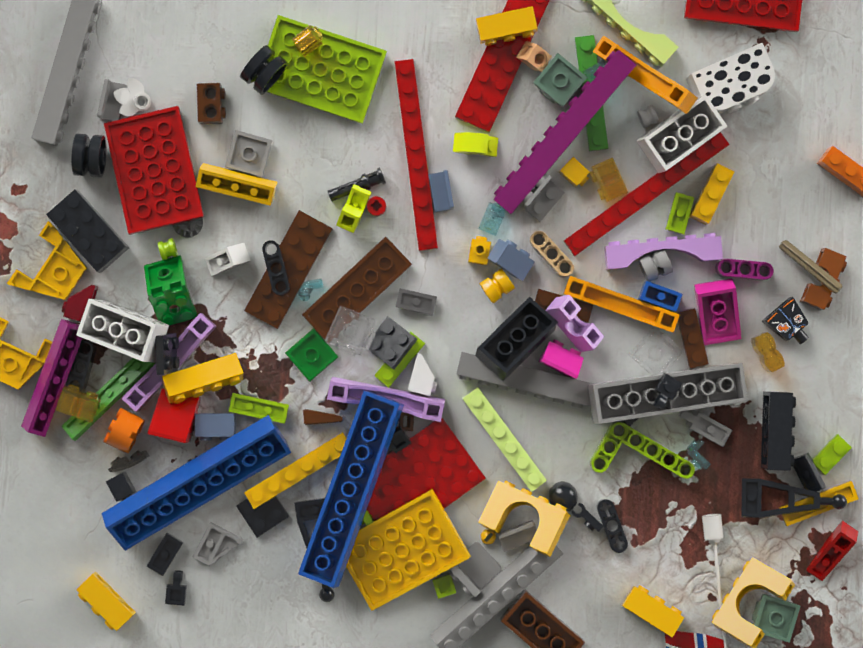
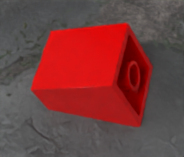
M162 388L148 434L182 443L190 442L195 425V414L198 413L201 397L192 396L186 398L181 403H169L165 389Z

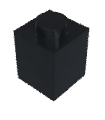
M126 471L106 481L116 502L123 501L136 492Z

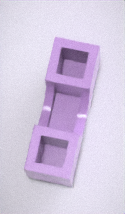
M570 295L556 297L545 311L558 321L557 325L580 352L594 350L604 338L603 334L593 323H584L576 316L581 308Z

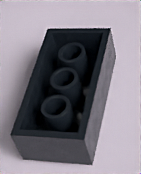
M76 189L46 214L98 273H102L129 249L128 245Z
M529 297L477 348L475 356L504 381L555 331L558 321Z
M763 391L761 468L791 471V466H794V455H791V450L795 445V436L792 435V428L795 427L796 422L795 416H793V408L796 407V397H793V393Z

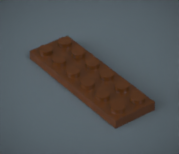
M299 210L280 244L290 282L289 293L280 296L273 292L266 269L244 311L278 329L333 228ZM279 263L273 264L271 267L272 272L275 274L279 273L281 265ZM285 282L277 283L276 289L278 292L286 290Z
M385 237L308 308L302 316L329 343L412 264Z

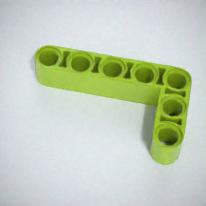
M614 422L610 425L590 460V466L595 472L602 473L606 471L623 443L682 478H690L695 472L691 462L622 422ZM617 425L623 427V433L620 436L614 434V428ZM633 435L639 436L640 442L638 445L633 446L630 439ZM605 443H613L614 448L611 452L604 450ZM649 445H655L656 453L654 455L647 453ZM670 454L673 457V461L671 464L666 465L663 459L666 455ZM598 458L604 461V466L600 469L594 466V462ZM687 464L689 472L683 475L680 472V468L682 465Z

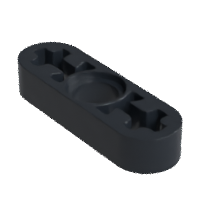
M602 499L597 504V512L604 526L609 545L614 552L622 553L627 549L628 542L612 501ZM603 503L611 505L608 511L610 515L614 513L615 517L603 519V517H607L606 512L600 509L603 507ZM611 520L616 521L618 524L615 531L607 529V523ZM621 532V535H617L620 541H624L621 549L614 547L616 540L614 536L610 538V535Z

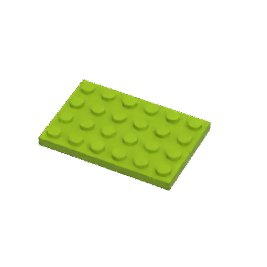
M278 15L268 46L274 50V58L281 56L288 62V65L267 93L363 124L387 51Z

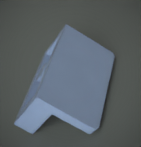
M448 170L428 174L435 212L453 210L454 205Z

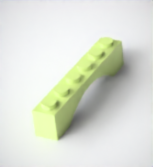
M581 0L584 3L588 2L592 6L591 9L600 16L602 14L609 26L619 29L621 31L620 35L627 41L631 40L635 44L634 47L640 53H646L649 56V61L655 66L659 65L662 67L679 48L665 34L645 32L628 23L618 13L611 0Z
M477 387L462 398L530 491H534L547 481L480 389Z

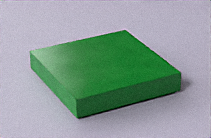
M314 328L285 352L309 382L339 357Z

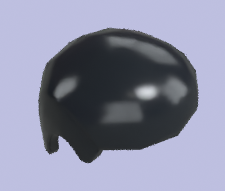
M561 481L555 483L549 490L550 504L554 506L556 503L567 508V512L574 509L578 498L576 489L568 482Z

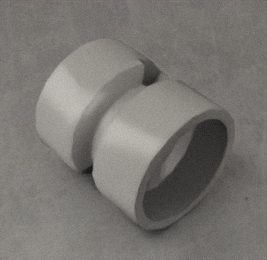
M664 249L653 253V257L646 256L638 260L641 271L648 282L658 279L659 275L665 276L673 272L671 262Z

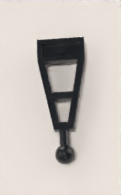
M742 478L741 517L765 518L820 509V505H832L835 509L840 510L847 505L846 497L841 494H837L833 498L820 497V493L764 479ZM762 486L788 492V508L761 511ZM795 494L813 498V504L795 506Z
M325 498L294 502L297 523L306 549L310 539L304 521L318 519ZM322 584V589L319 593L320 599L323 602L332 601L335 596L333 589Z

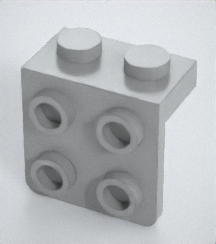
M475 542L467 549L471 557L450 568L451 571L449 572L456 582L460 580L463 583L462 589L469 596L473 594L474 597L480 594L481 589L501 571V566L479 542Z

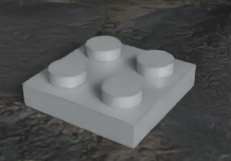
M235 130L225 167L263 178L273 141Z

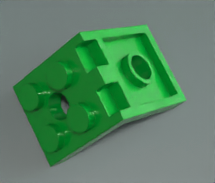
M181 255L144 265L147 295L158 321L170 326L198 316L186 285ZM172 305L178 306L177 308H169Z

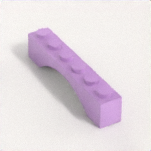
M715 233L704 234V238H696V235H686L685 239L677 240V236L666 237V241H658V238L647 239L646 243H639V240H629L628 244L620 245V241L608 242L609 246L604 247L606 270L627 268L640 256L662 249L684 252L701 262L723 259L721 236H716Z
M200 313L178 338L177 357L180 360L179 367L217 327L203 313ZM156 364L122 398L135 412L140 411L163 386L162 376L164 375H157Z
M332 377L330 380L327 400L359 404L363 391H369L404 404L402 410L404 413L422 419L441 422L445 399Z

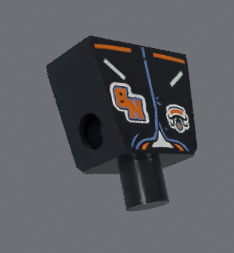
M793 297L786 299L762 320L767 327L785 341H789L794 337L801 345L809 338L802 330L809 323Z

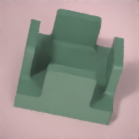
M557 53L533 84L540 89L539 92L552 103L556 102L563 108L587 79V76Z
M762 594L760 602H756L752 615L753 625L760 628L765 636L790 643L801 606L788 600L784 601L776 596Z

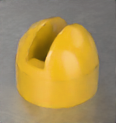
M485 529L481 533V540L484 544L490 545L495 542L496 534L490 529ZM490 533H492L493 535H492V536L490 537V539L486 542L484 539H485Z

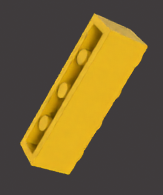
M203 163L199 168L196 187L271 206L277 182Z
M236 353L164 375L162 376V384L169 403H181L186 398L192 396L199 397L208 391H218L223 386L239 384L243 380V370Z

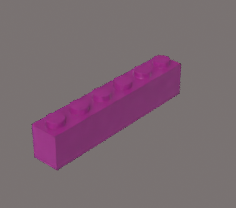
M64 319L60 320L21 425L28 433L43 437L47 434L82 337L76 335L79 328L77 323Z

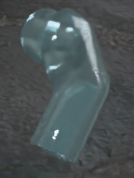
M322 278L304 282L298 293L302 301L310 299L313 289L323 288Z

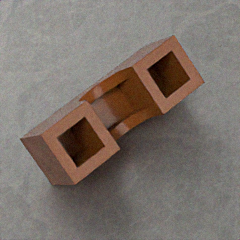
M822 248L816 264L840 282L838 277L840 272L843 273L846 268L847 262L845 260L847 256L828 248ZM809 283L805 287L800 302L819 310H825L826 307L829 308L833 298L830 297L832 291L823 284L817 286Z

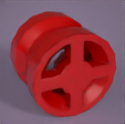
M374 196L369 199L367 209L371 215L381 216L386 211V203L383 198Z

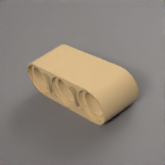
M543 231L534 232L530 237V244L559 276L567 277L571 275L574 265L546 233ZM541 235L544 238V243L536 245L533 240L534 236ZM554 249L557 253L556 258L549 259L546 254L547 250ZM562 263L569 265L570 270L568 273L560 271L559 267Z

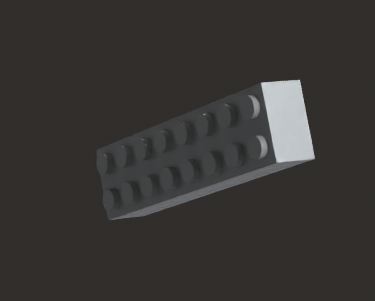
M731 363L666 373L680 381L682 385L673 400L667 398V403L663 409L653 406L655 399L659 395L655 388L663 374L588 385L593 423L602 424L748 401L743 363Z

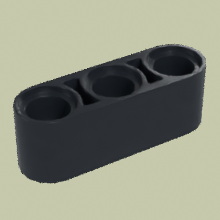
M269 240L263 244L262 252L271 287L275 294L284 296L290 291V282L281 247L277 242ZM271 244L277 247L273 255L267 253V247ZM279 263L281 271L275 274L272 272L271 267L273 264ZM285 282L286 290L278 292L276 289L277 283Z
M90 340L81 341L69 372L66 389L71 394H81L87 387L97 349L96 344ZM86 343L91 347L88 354L82 351V347ZM79 362H83L86 366L85 371L82 373L77 369ZM75 380L80 383L78 391L72 388V383Z

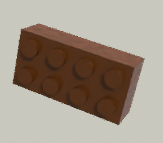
M526 589L500 618L503 624L531 648H581L585 643L583 638Z

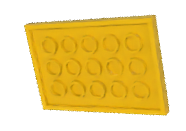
M431 489L359 529L346 568L371 611L462 563L469 559L471 555L435 492Z

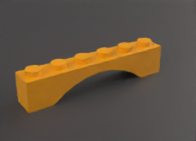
M603 36L593 50L597 56L608 63L606 58L610 53L620 50L636 64L635 68L628 75L630 78L686 114L689 112L698 97L645 64L607 37Z
M569 276L563 293L673 333L680 314L573 276Z

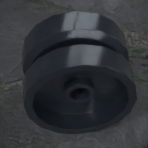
M268 45L263 46L250 59L240 75V78L247 84L254 82L253 88L260 95L265 94L276 83L288 65V62L281 56L274 58L275 52Z
M76 133L71 156L73 175L85 176L89 171L91 177L102 178L107 155L106 138L104 135H93L89 139L87 134Z

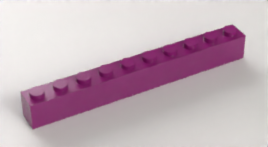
M620 50L610 53L606 58L608 63L604 68L600 66L593 74L595 76L594 80L591 83L587 81L581 88L583 93L579 98L575 96L568 104L570 106L569 110L566 113L562 111L555 119L558 123L554 127L550 126L544 132L545 138L541 143L537 141L531 148L533 153L529 157L525 155L519 162L521 167L518 171L515 172L513 170L506 178L508 183L504 187L500 185L494 192L496 197L493 200L510 214L516 210L539 180L547 173L635 68L636 64Z

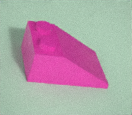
M732 278L695 284L696 305L704 345L742 339L737 293Z
M555 339L553 342L548 341L538 362L570 378L577 379L584 359L580 356L581 352L573 348L569 351L563 348V343Z

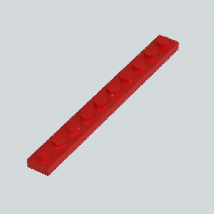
M414 59L395 61L419 251L438 249Z
M719 132L667 171L655 174L563 242L571 253L576 256L730 144L723 134Z

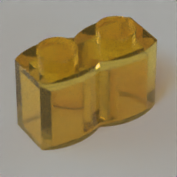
M309 25L294 36L292 41L305 58L323 44V37L316 26L312 27Z
M613 157L591 167L592 171L589 174L593 183L597 182L600 188L597 192L601 200H605L607 203L628 193Z
M762 332L751 338L752 347L760 355V363L767 372H774L785 366L783 356L776 350V344L771 334Z
M74 385L64 386L55 410L93 423L101 402L98 394L91 391L83 393L79 391V387Z

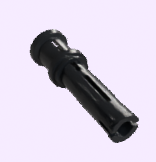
M379 167L377 171L367 175L364 173L357 180L327 191L333 202L349 195L353 185L370 190L371 187L380 183L386 184V181Z

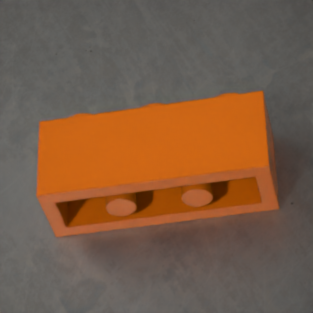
M829 147L817 164L863 197V167L836 147Z

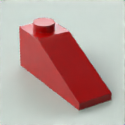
M842 520L830 534L806 571L823 581L857 543L858 531Z

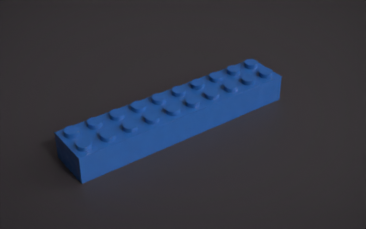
M363 391L299 569V575L332 588L339 587L404 404L369 391Z
M267 415L101 513L105 527L126 551L291 453L290 448L270 416Z

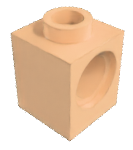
M528 41L525 42L517 55V58L530 69L539 72L546 68L552 57L539 45Z

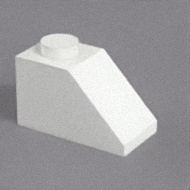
M245 243L227 247L205 258L211 276L251 261Z
M417 353L408 390L430 396L431 392L435 393L438 382L434 381L435 377L422 354Z

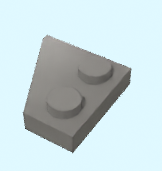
M210 522L192 557L210 566L242 543L244 539Z

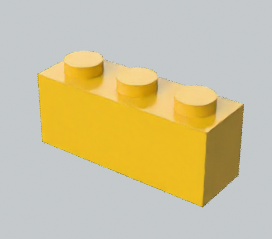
M533 6L476 18L480 44L485 43V46L496 44L497 40L504 39V42L515 40L516 36L521 35L523 38L534 36L538 29Z
M718 163L713 166L690 213V218L705 225L710 223L735 171Z
M94 572L76 589L79 592V598L84 602H88L92 606V611L97 616L101 615L106 620L105 624L111 630L115 629L118 631L136 613L97 572Z
M640 585L638 588L633 586L621 606L668 636L673 637L684 619L681 616L682 611L674 606L671 609L665 606L664 603L666 601L658 596L654 598L649 596V591Z

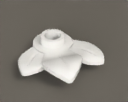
M128 78L127 88H120L113 92L115 99L122 104L119 113L124 116H133L138 111H146L151 105L149 95L144 93V86L137 79ZM139 98L144 99L142 106L138 104Z

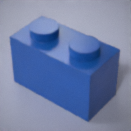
M645 281L637 300L671 312H677L683 294Z

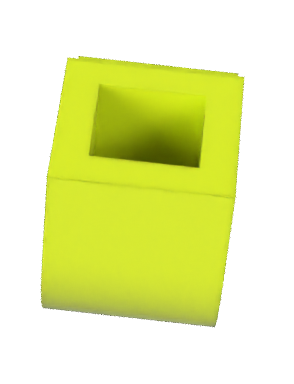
M471 132L454 134L453 152L497 157V137Z
M353 185L336 226L354 233L366 209L371 192Z

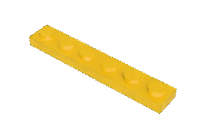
M342 432L244 492L253 509L340 457L347 439Z

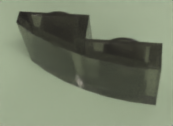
M138 450L130 456L131 461L126 456L122 458L118 456L110 463L111 467L108 470L109 472H117L128 469L146 460L150 455L146 450L142 452Z

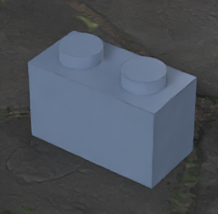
M499 239L487 259L513 277L523 281L535 261L529 258L530 254L525 250H517V245L512 241L507 240L505 242Z
M236 413L195 414V437H200L201 441H210L212 437H219L220 441H225L236 434Z

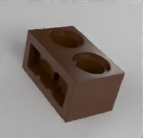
M220 83L197 84L199 124H223V119H226V108L222 107V100L225 99V88H222ZM209 90H216L214 98H207ZM210 109L217 110V114L213 118L207 116V112Z

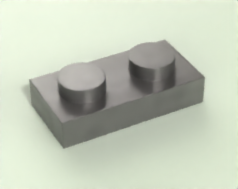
M400 288L396 307L433 315L437 296Z

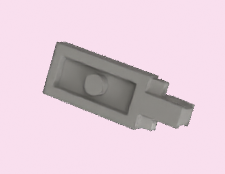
M693 410L692 413L681 411L679 417L687 421L685 425L689 429L722 447L732 432L728 427L699 411Z

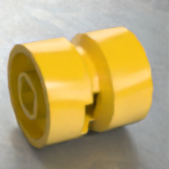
M502 268L492 274V279L486 278L479 283L492 303L501 299L502 293L508 294L515 289Z

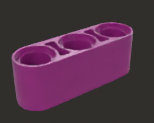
M723 259L715 267L716 273L719 276L730 278L767 280L774 273L772 265L767 262ZM722 263L729 265L730 270L728 273L722 272ZM742 264L749 268L747 275H743L740 272ZM761 266L766 267L768 270L765 277L759 273Z

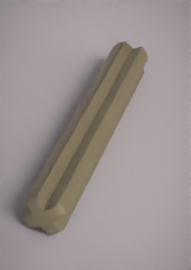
M788 240L782 241L779 248L829 290L836 294L842 289L841 283Z

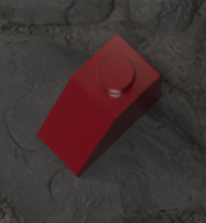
M90 285L69 297L62 306L63 317L81 322L88 299L96 298L99 286Z

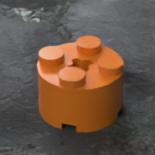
M120 408L116 415L117 420L113 419L110 423L108 430L111 432L106 434L103 442L128 454L134 446L145 420Z

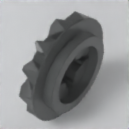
M203 218L196 219V221L190 223V230L186 225L180 223L174 224L173 228L182 237H193L201 231Z

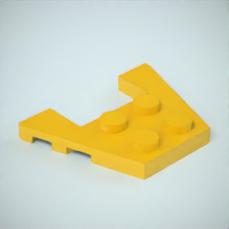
M48 221L39 236L54 245L55 248L34 279L16 269L7 284L67 300L87 267L55 226Z
M0 317V382L20 390L44 366L52 341L45 338L37 355L34 356L1 340L9 321Z

